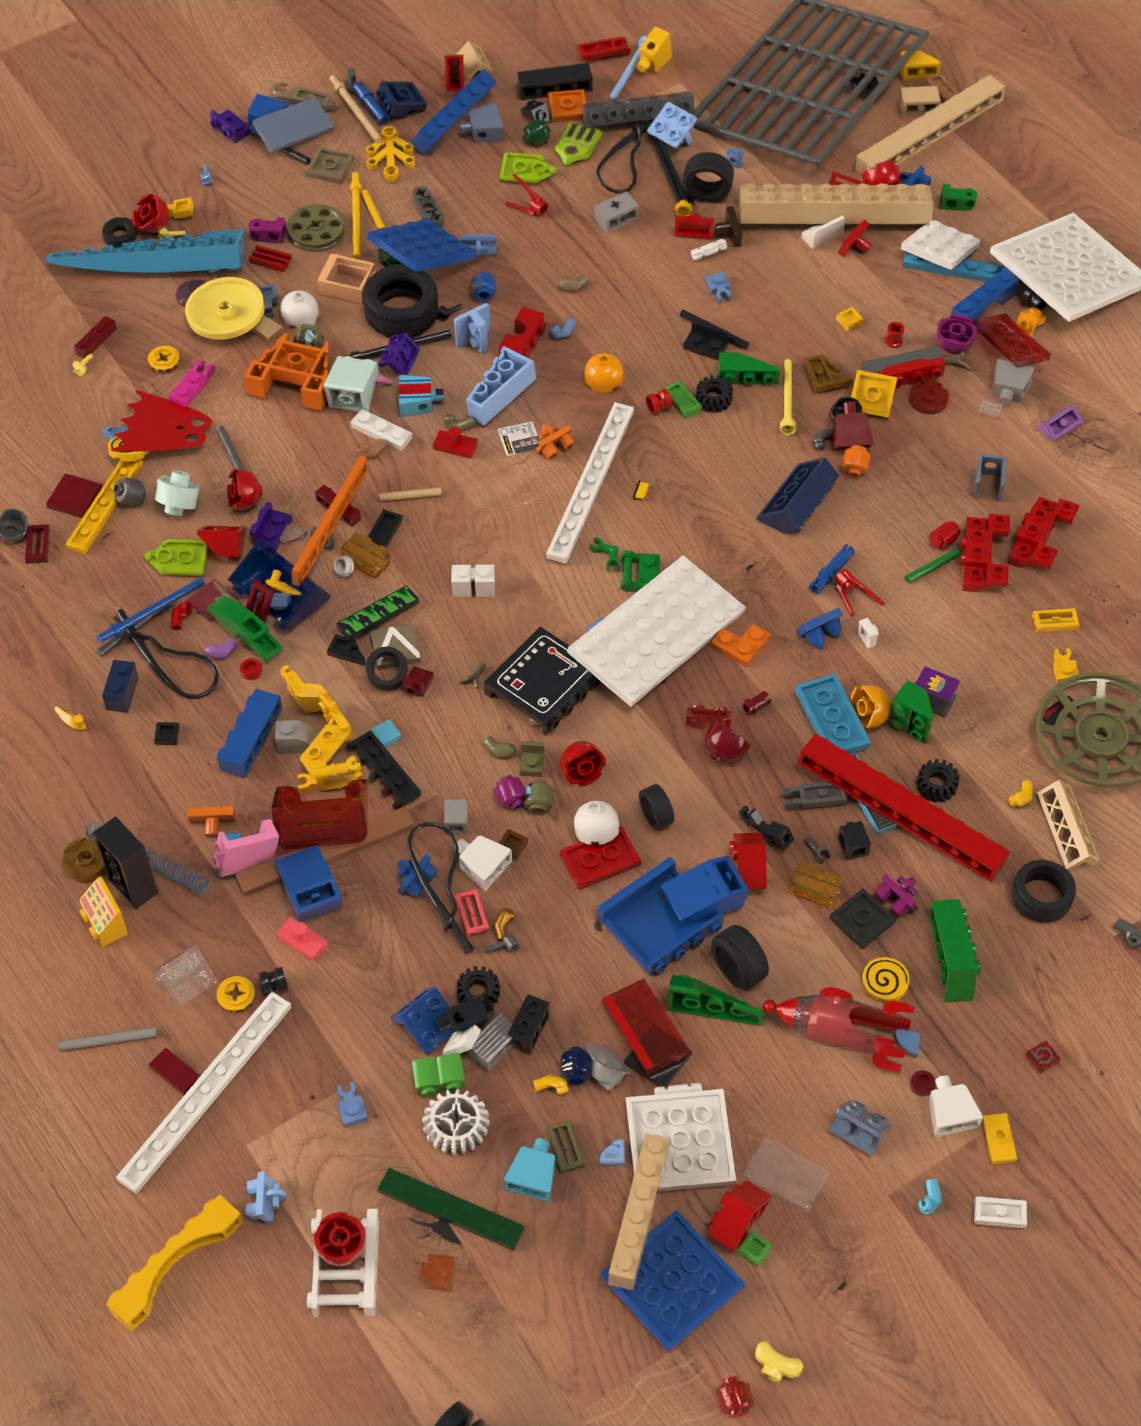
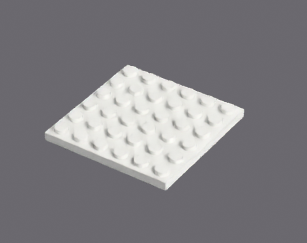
M1074 213L993 245L990 249V253L1068 322L1141 290V270Z

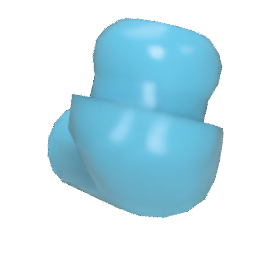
M930 1179L925 1182L928 1195L923 1200L920 1199L918 1203L919 1209L924 1214L933 1213L942 1203L937 1179Z

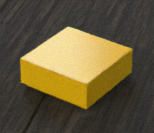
M853 307L836 314V320L847 331L864 322V318Z

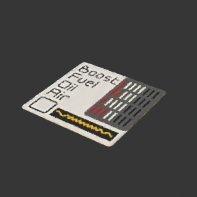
M533 422L498 429L507 456L532 451L539 446V438Z

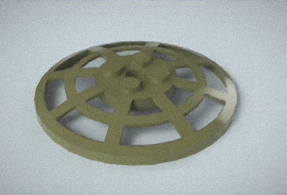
M1108 673L1078 674L1056 684L1041 701L1036 716V734L1040 747L1046 757L1067 776L1091 786L1119 788L1141 782V775L1122 781L1108 780V774L1122 773L1131 768L1141 772V747L1135 758L1124 751L1128 743H1141V734H1129L1126 725L1132 718L1141 733V716L1138 714L1141 710V685L1127 678ZM1096 683V695L1081 697L1072 702L1063 692L1077 685ZM1106 684L1123 688L1138 696L1139 699L1130 707L1118 699L1105 696ZM1057 697L1064 708L1059 713L1055 726L1042 723L1046 708ZM1096 703V710L1084 715L1077 709V707L1084 704ZM1105 704L1115 706L1123 710L1124 713L1121 716H1117L1114 713L1105 711ZM1069 713L1077 720L1075 730L1062 728L1063 721ZM1042 732L1055 735L1057 745L1065 757L1059 760L1056 759L1045 744ZM1103 732L1107 735V737L1100 738L1097 736L1096 733ZM1062 737L1075 739L1079 748L1070 753ZM1085 754L1097 759L1098 768L1087 765L1078 759ZM1118 757L1126 763L1120 767L1107 768L1106 760ZM1073 763L1083 770L1097 773L1099 780L1082 776L1066 766Z

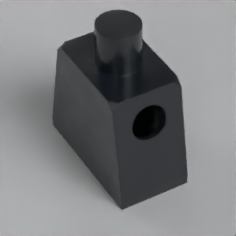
M486 991L450 1005L445 1009V1014L436 1017V1022L441 1031L452 1027L453 1032L489 1020L496 1013ZM459 1012L464 1014V1018L459 1015Z

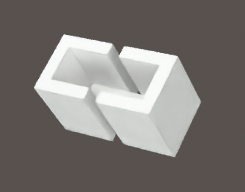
M452 565V597H472V581H475L476 597H495L494 565H475V568H471V565Z

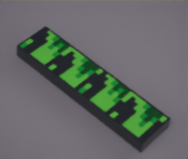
M406 585L337 622V629L348 641H351L417 605L419 598Z

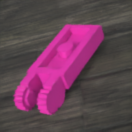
M197 360L193 369L186 374L168 395L169 400L188 407L209 382L208 380L216 369L215 365L210 363L204 369L203 374H201L205 361Z

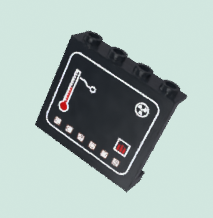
M540 626L484 681L485 695L491 699L498 695L542 725L543 734L546 736L550 730H555L560 720L565 715L568 716L573 711L574 706L579 701L582 702L588 692L593 687H597L601 681L567 653L568 644Z

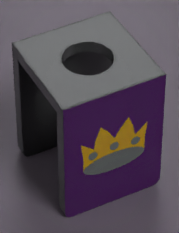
M924 666L915 684L927 691L932 712L939 716L947 717L956 699V694L954 693L959 686L960 680Z

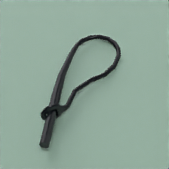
M650 119L641 126L635 124L632 132L613 146L597 166L596 175L598 181L605 189L616 194L629 192L634 187L637 179L634 153L641 145V135L648 130L655 119ZM634 141L637 144L631 151V167L634 174L632 183L624 190L610 188L601 179V167L618 150Z
M123 609L116 611V615L121 622L128 618ZM134 626L126 629L128 633L125 635V639L135 643L151 668L179 695L198 699L207 696L215 689L219 673L217 667L206 656L192 651H177L165 648L152 636L137 632ZM149 639L164 652L182 656H195L204 660L213 669L215 674L211 687L199 694H188L181 691L159 667L144 641Z
M437 822L419 824L410 832L407 839V850L412 865L423 889L446 923L444 932L450 929L466 954H469L474 950V947L454 920L457 913V904L451 892L453 873L459 861V846L453 833L446 826ZM425 827H437L444 830L449 835L454 846V861L449 871L446 889L453 906L451 914L428 883L412 850L414 834Z

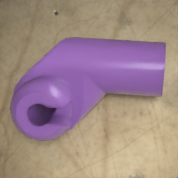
M230 638L224 645H207L204 652L210 658L225 659L238 644L234 639Z

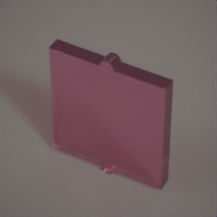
M213 579L187 599V601L193 604L197 614H201L209 622L213 621L215 617L207 610V607L215 602V597L222 596L214 584L217 581L216 579ZM229 591V593L238 600V598Z

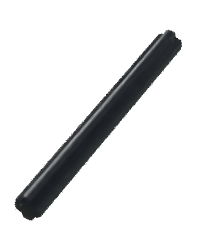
M650 135L677 203L681 200L688 201L665 143Z

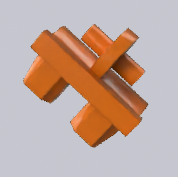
M548 423L542 425V432L538 434L542 440L538 442L539 446L535 448L538 454L543 452L548 459H551L559 452L555 447L556 444L559 443L563 450L571 448L574 444L570 435L571 427L567 425L558 430L557 425L552 427Z

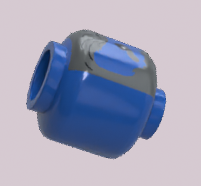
M480 272L472 277L471 294L475 299L488 301L495 296L496 279L492 274Z

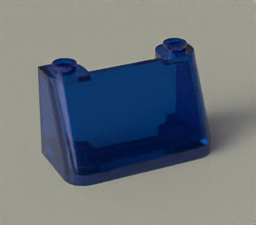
M260 539L227 579L233 584L232 589L241 596L243 593L249 596L254 581L259 580L262 585L266 584L265 581L271 579L273 570L281 571L279 581L285 582L288 586L301 592V595H291V603L285 609L274 610L273 607L269 609V613L277 620L275 624L283 631L294 629L323 606L331 597L327 591L307 575L300 586L293 585L292 569L294 565Z

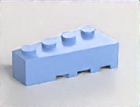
M503 346L500 350V356L493 360V366L489 371L486 370L481 383H477L466 399L469 417L472 416L475 421L482 425L488 423L536 380L534 361Z

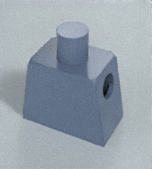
M496 104L469 111V122L459 123L460 133H471L473 141L476 143L504 141L503 124Z

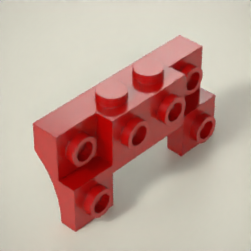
M1039 496L1030 513H1025L1021 523L1023 527H1018L1014 539L1017 542L1010 554L1008 563L1019 568L1036 566L1050 570L1058 550L1045 544L1054 527V523L1057 521L1072 525L1080 505L1061 498L1056 503Z
M989 513L988 519L966 517L965 535L961 537L960 549H964V553L960 555V565H963L962 591L977 592L989 587H1007L1009 565L992 564V537L1009 536L1010 515Z

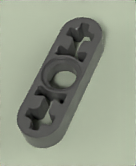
M423 186L414 188L412 191L413 202L422 217L432 220L439 227H443L444 214L428 188ZM426 206H432V207H433V208L430 209V210L424 209V207H426Z

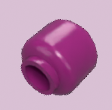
M507 775L496 782L497 786L494 789V793L503 808L511 807L512 810H516L524 805L523 800L526 791L519 777Z

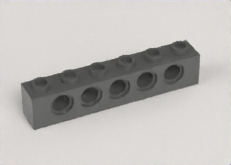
M690 91L581 104L583 123L586 127L656 119L667 102L690 114H695L694 95Z

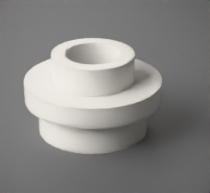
M341 556L335 560L334 570L339 576L348 577L353 572L354 562L351 557Z

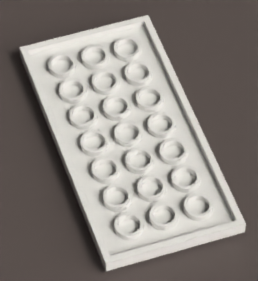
M683 555L568 647L567 653L632 707L710 642L721 629L728 627L745 612L746 607Z

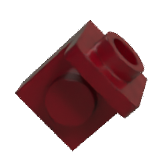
M413 666L409 675H404L402 678L403 691L410 695L423 697L434 678V673Z

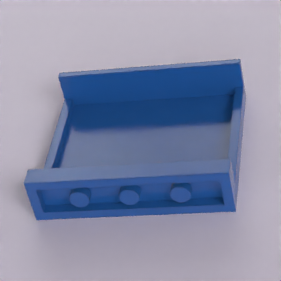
M671 857L600 904L597 910V918L650 977L656 972L661 973L670 962L681 959L687 950L693 946H699L711 933L716 934L723 926L724 914L722 912L718 915L715 914L680 922L661 887L663 883L680 875L676 871V862Z

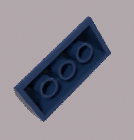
M826 457L797 464L756 518L758 521L782 533L798 532L803 528V523L814 513L815 507L824 500L825 494L834 487V482L839 477L838 473Z

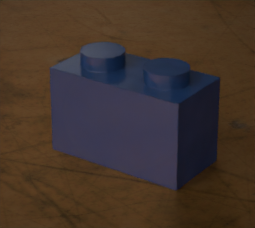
M113 660L102 694L106 710L128 713L139 678L135 662Z

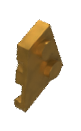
M823 354L807 357L803 360L804 367L815 392L850 386L853 383V378L850 375L846 377L840 372L841 368L831 363Z

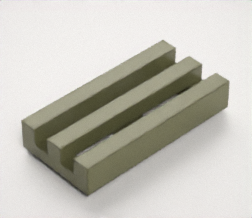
M568 1120L547 1126V1133L560 1173L564 1174L567 1170L571 1172L578 1167L580 1169L584 1168L585 1164L571 1121ZM562 1128H567L577 1158L575 1162L572 1160ZM555 1130L558 1132L568 1164L563 1163L553 1132Z

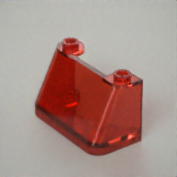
M367 779L350 781L345 789L346 798L301 802V795L296 788L292 786L276 787L271 812L273 825L279 835L278 845L283 849L309 848L315 845L320 847L352 844L365 840L368 832Z

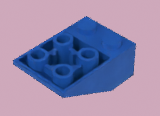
M318 845L274 860L298 922L342 907L341 894Z
M729 855L707 860L661 885L680 922L741 909L749 893V889Z

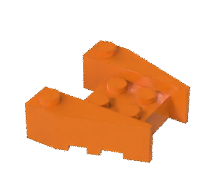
M284 333L276 341L275 346L271 349H266L259 360L255 359L250 364L244 375L246 394L265 398L274 380L302 386V406L322 411L327 401L324 383L330 373L329 342H325L321 349L289 342L288 333Z

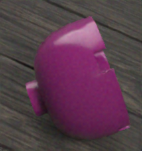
M952 314L950 318L945 320L942 318L938 323L937 341L944 351L960 354L969 350L974 344L977 326L972 324V320L969 317Z

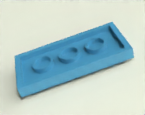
M836 673L795 685L794 691L816 734L828 739L832 744L846 750L849 754L871 746V741Z

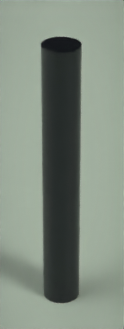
M289 147L279 150L306 165H309L311 162V158Z

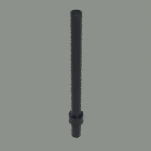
M446 330L412 340L419 346L451 338V332ZM387 345L363 352H350V355L347 356L361 360L380 356L385 351Z

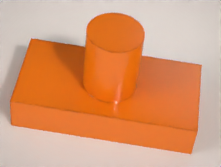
M234 806L188 808V818L191 823L205 822V836L217 837L219 822L236 821V811Z

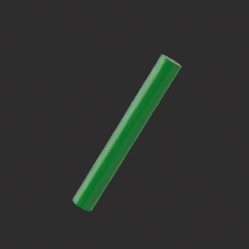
M956 548L905 576L906 582L911 583L961 555L960 551Z

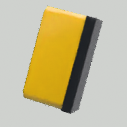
M639 480L633 494L634 500L636 498L645 499L649 483Z

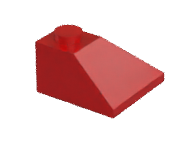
M204 525L197 530V535L217 556H224V560H237V557L243 554L246 527Z

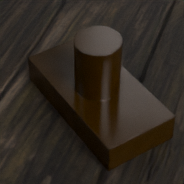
M734 206L726 207L725 222L715 223L716 235L729 233L735 248L741 247L742 230Z

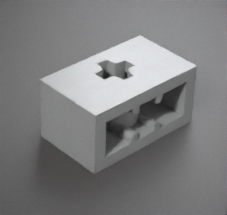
M625 192L595 205L594 220L605 233H608L638 220L639 205Z

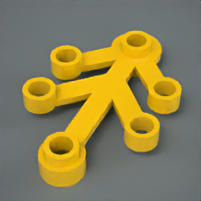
M387 126L380 133L382 141L380 143L375 142L366 147V155L372 157L367 159L366 163L367 169L376 170L378 163L387 156V166L383 170L384 178L388 182H395L399 177L398 167L395 166L394 156L402 160L406 168H413L415 166V158L408 155L414 153V145L399 138V134L394 127ZM394 143H395L396 145L402 147V148H403V152L400 151L399 149L395 148V147H394ZM386 144V147L377 154V149Z

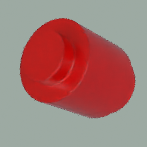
M954 521L943 523L930 533L932 546L939 550L948 547L958 539L961 533L960 527Z

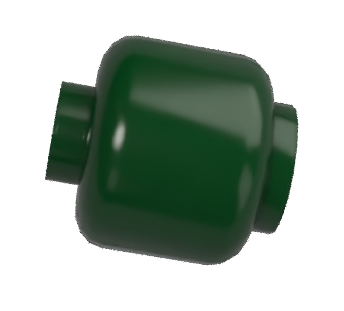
M534 119L524 127L525 135H523V139L528 145L532 144L535 147H539L550 138L549 133L551 130L543 119Z

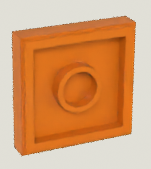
M584 90L548 92L552 122L583 120L581 104H586Z

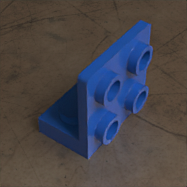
M436 987L426 988L391 1016L396 1025L404 1024L425 1054H429L454 1033L452 1027L441 1031L437 1025L436 1017L445 1014V1009L449 1007V1004Z

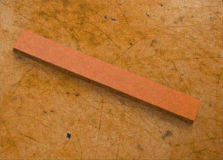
M360 455L292 569L293 585L300 586L366 476L368 472L367 457Z

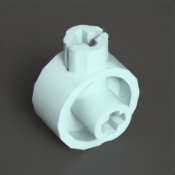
M173 470L171 477L164 475L157 480L155 500L165 505L164 512L182 516L184 509L196 508L200 486L190 482L191 474Z

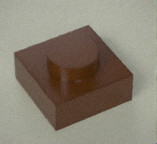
M507 829L499 844L511 849L512 858L517 860L526 847L528 838Z

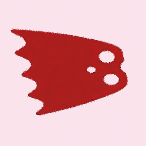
M136 390L135 392L140 395L141 401L127 404L135 413L131 417L121 419L129 428L124 432L115 434L116 437L123 440V444L112 448L111 451H161L200 446L205 442L206 435L204 431L210 428L212 420L207 415L190 407H184L169 399ZM199 418L204 421V424L202 426H194L191 424V421ZM177 426L184 427L183 430H177L176 428ZM188 434H195L198 436V440L189 442L185 437Z

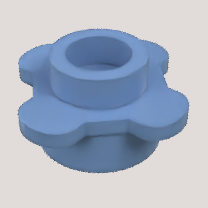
M736 148L727 149L726 155L731 165L737 168L742 167L744 152Z

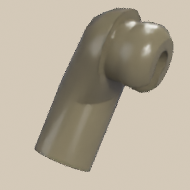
M581 274L577 279L564 278L559 281V287L566 291L576 292L588 282V278L584 274Z

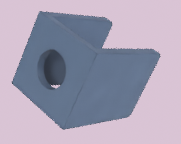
M979 454L975 471L974 498H977L981 474L999 476L997 501H1001L1005 484L1006 457ZM992 462L995 463L997 466L994 468H988L985 466V464Z

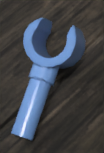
M204 164V173L200 174V180L203 185L212 183V179L210 177L211 173L208 171V165Z

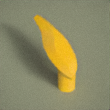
M273 570L271 579L265 581L271 588L282 593L301 595V592L288 586L285 582L279 581L281 571Z
M58 706L55 707L57 714L67 725L78 730L87 729L82 715H74L62 710Z

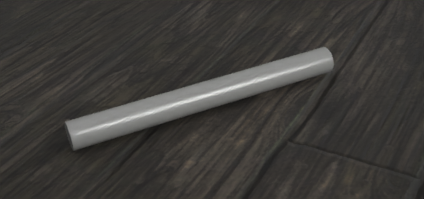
M156 1027L59 1041L58 1045L59 1051L153 1038L157 1037Z

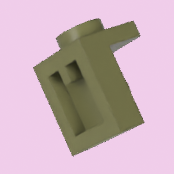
M534 740L522 741L520 776L542 777L544 743Z

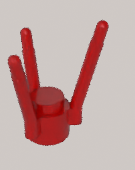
M514 173L513 177L533 198L529 202L530 209L508 201L506 205L527 212L532 216L536 214L539 216L544 215L549 204Z
M844 569L836 575L835 581L838 584L835 589L840 593L852 617L855 616V613L844 590L852 591L857 586L880 605H885L884 601L866 588L848 569Z

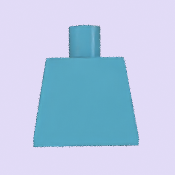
M537 1138L533 1149L525 1146L520 1148L504 1178L505 1190L546 1202L551 1201L555 1155L547 1153L550 1146L547 1140Z

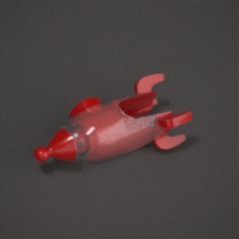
M826 987L821 989L819 994L795 997L780 1004H776L773 1000H766L763 1004V1009L766 1013H778V1016L790 1028L808 1040L835 1049L873 1054L872 1061L877 1068L901 1071L902 1064L888 1060L887 1056L904 1058L906 1049L894 1046V1040L859 1030L854 1026L897 1031V1027L910 1029L911 1020L896 1015L897 1012L914 1013L915 1007L899 1000H889L884 1004L882 1010L853 1000L852 995L843 989Z

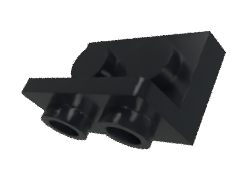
M693 320L691 332L683 344V349L719 361V352H725L729 346L730 332Z
M530 994L526 996L509 1030V1036L519 1040L522 1052L531 1055L550 1016V1002Z

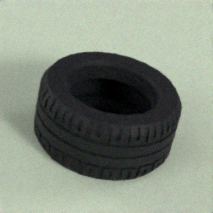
M406 265L388 266L374 273L368 279L363 289V303L367 322L375 331L386 337L391 338L393 335L407 333L410 338L420 335L433 325L438 316L437 287L433 278L425 271L414 272ZM398 295H409L419 299L418 303L405 308H391L383 304L388 298Z

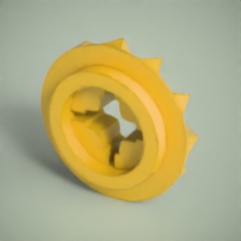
M159 346L148 355L150 368H154L156 372L162 370L165 373L166 369L173 370L174 366H178V361L180 360L178 351L171 346Z
M233 976L225 979L219 985L216 996L218 1003L224 1010H232L235 1013L236 1010H245L249 1004H252L255 989L247 978ZM236 987H238L241 995L234 1001L232 995L235 993Z

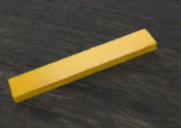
M143 460L133 462L119 461L65 544L67 549L86 555L119 503L113 493L115 483L123 477L135 479L144 465Z

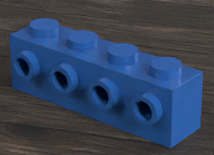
M256 688L252 696L250 695L247 698L243 713H239L236 726L233 730L229 731L224 748H220L217 754V760L222 771L243 778L246 777L282 710L279 695Z

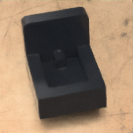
M532 100L526 103L527 106L521 108L523 116L532 117L533 120L543 119L546 123L551 121L547 104L544 102Z

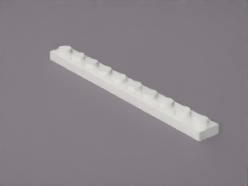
M614 403L549 546L546 559L567 564L632 418L634 407Z
M273 992L268 995L116 1176L118 1182L135 1194L142 1189L292 1008L291 1003Z

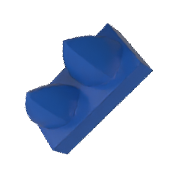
M838 607L802 624L797 629L800 637L805 635L812 645L822 650L825 641L822 627L829 634L840 637L842 628L839 618L843 614Z

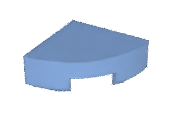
M109 426L101 431L102 435L110 441L116 437V433L124 432L128 428L121 426V428H111Z
M897 1029L895 1032L897 1044L901 1048L906 1049L907 1055L917 1058L920 1033Z

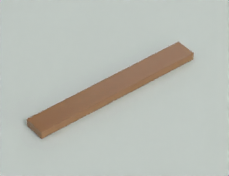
M404 806L239 872L235 876L243 895L246 896L282 881L274 863L276 859L318 845L326 863L413 829L414 823Z

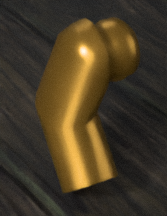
M503 908L500 910L493 922L499 942H502L503 938L508 935L507 923L512 922V919L515 918V913L512 909Z

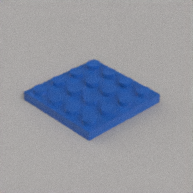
M426 218L421 221L393 225L384 229L378 228L375 231L368 232L367 239L414 272L467 261L476 257V251L470 248L468 244L461 242L456 236L451 235L444 228L439 227L432 220Z
M675 1210L648 1233L634 1290L612 1285L608 1286L669 1353L744 1289L745 1283L689 1222ZM611 1264L600 1273V1277L607 1285Z

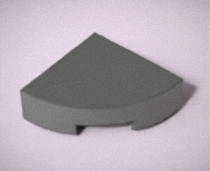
M348 68L347 89L349 94H354L353 87L356 84V73L354 68Z

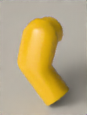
M1023 781L1021 791L1009 797V804L1012 807H1022L1032 801L1033 782Z
M552 1074L532 1081L535 1092L550 1087L556 1088V1093L559 1095L569 1091L568 1081L563 1077Z

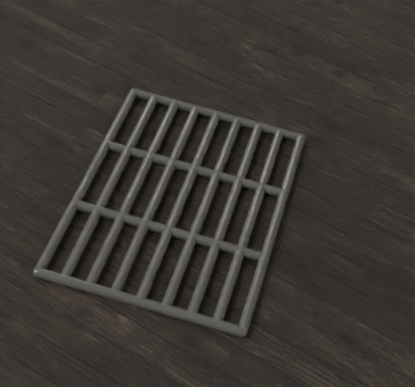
M794 0L697 106L695 114H692L696 118L728 83L736 85L705 121L697 119L694 126L814 165H820L930 34L926 30L822 0ZM801 2L809 4L780 38L772 36ZM816 7L824 9L795 43L787 41ZM832 11L840 13L811 47L803 46L805 41ZM847 16L856 18L826 52L818 50ZM863 20L871 22L842 57L834 55ZM879 25L887 27L858 62L850 60L853 54ZM894 30L903 32L874 66L866 64ZM911 34L919 36L890 71L881 69ZM765 42L773 44L743 79L735 77ZM780 47L789 49L758 84L750 82ZM796 52L804 53L774 89L766 87ZM812 56L820 58L790 93L782 92L784 87ZM827 61L836 63L806 98L798 96ZM843 66L852 68L822 103L813 101ZM860 70L868 73L838 108L829 106ZM875 75L884 77L855 113L845 111ZM744 88L752 90L721 126L712 124ZM759 93L768 95L736 131L728 129ZM775 98L783 99L782 103L752 136L744 134ZM791 102L799 104L797 109L769 141L760 139ZM807 107L815 109L814 113L785 146L776 144ZM823 112L831 114V117L800 152L792 149ZM839 117L848 120L817 157L809 155V152Z

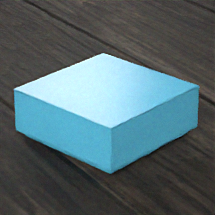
M390 719L371 729L384 747L402 739L400 732Z

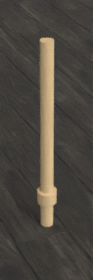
M331 75L329 79L334 85L335 91L344 98L375 142L380 143L382 137L347 92V87L335 75Z

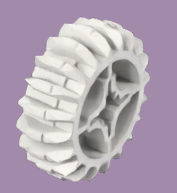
M458 1088L455 1094H451L447 1090L445 1097L438 1093V1102L434 1100L429 1102L431 1108L425 1109L426 1116L422 1119L425 1125L423 1131L425 1134H428V1142H434L433 1146L435 1149L442 1146L444 1154L451 1149L454 1156L457 1150L460 1149L465 1154L466 1147L474 1151L475 1143L481 1144L483 1142L481 1136L487 1135L486 1128L489 1126L487 1117L489 1115L488 1111L484 1109L485 1104L483 1101L478 1102L477 1095L470 1098L468 1090L463 1095L460 1094ZM461 1108L468 1110L474 1116H470V1114L462 1112ZM458 1114L459 1123H456V1129H454L453 1121L456 1120V1115ZM437 1127L449 1131L451 1136L442 1133ZM464 1131H469L468 1133L461 1135Z

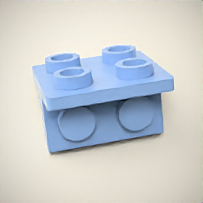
M667 102L647 131L650 135L675 149L682 143L689 146L693 141L689 131L696 123L697 118L674 104Z
M488 303L454 318L455 345L458 348L470 343L481 354L488 351L487 334L491 332L490 306Z

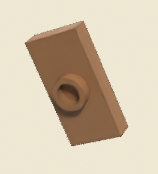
M941 73L925 79L924 84L926 86H937L942 103L959 94Z

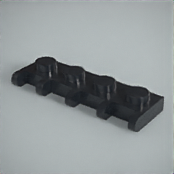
M371 730L345 746L348 752L356 749L361 755L357 758V763L361 765L367 763L371 767L373 772L368 776L371 781L379 778L386 786L381 790L383 796L392 793L397 801L392 805L395 810L404 807L421 796L420 789Z

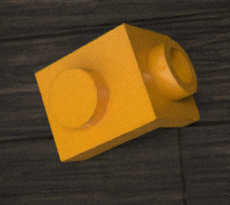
M1036 308L1026 309L1020 312L1014 329L1027 337H1031L1035 328L1044 324L1047 317L1042 315V312Z

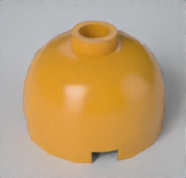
M599 353L587 361L584 369V381L586 385L591 386V390L599 393L613 392V388L617 386L619 388L624 380L623 366L617 357L608 353Z
M862 685L855 687L851 694L850 702L854 705V710L864 729L876 728L886 722L890 715L892 703L882 688L875 685Z

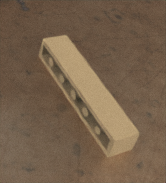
M645 1133L609 1270L608 1285L634 1290L669 1152V1138Z

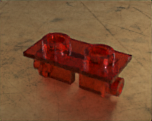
M692 705V708H687V714H691V716H687L686 725L695 728H706V720H710V726L717 721L730 728L731 719H727V717H731L732 711H727L726 707L717 706L713 710L705 709L703 705Z

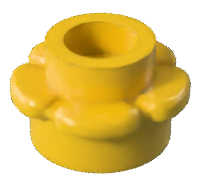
M681 200L674 206L675 214L690 216L693 210L692 204L686 200Z

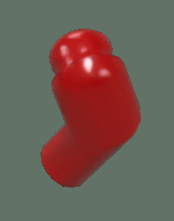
M184 601L173 608L171 613V629L180 630L182 628V620L193 609V604L190 601Z

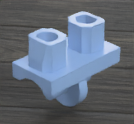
M265 1171L258 1172L256 1179L247 1181V1192L251 1197L256 1196V1202L247 1203L245 1214L250 1219H261L266 1224L274 1222V1209L279 1208V1202L287 1199V1193L284 1190H280V1183H275L276 1180L274 1178L266 1176Z

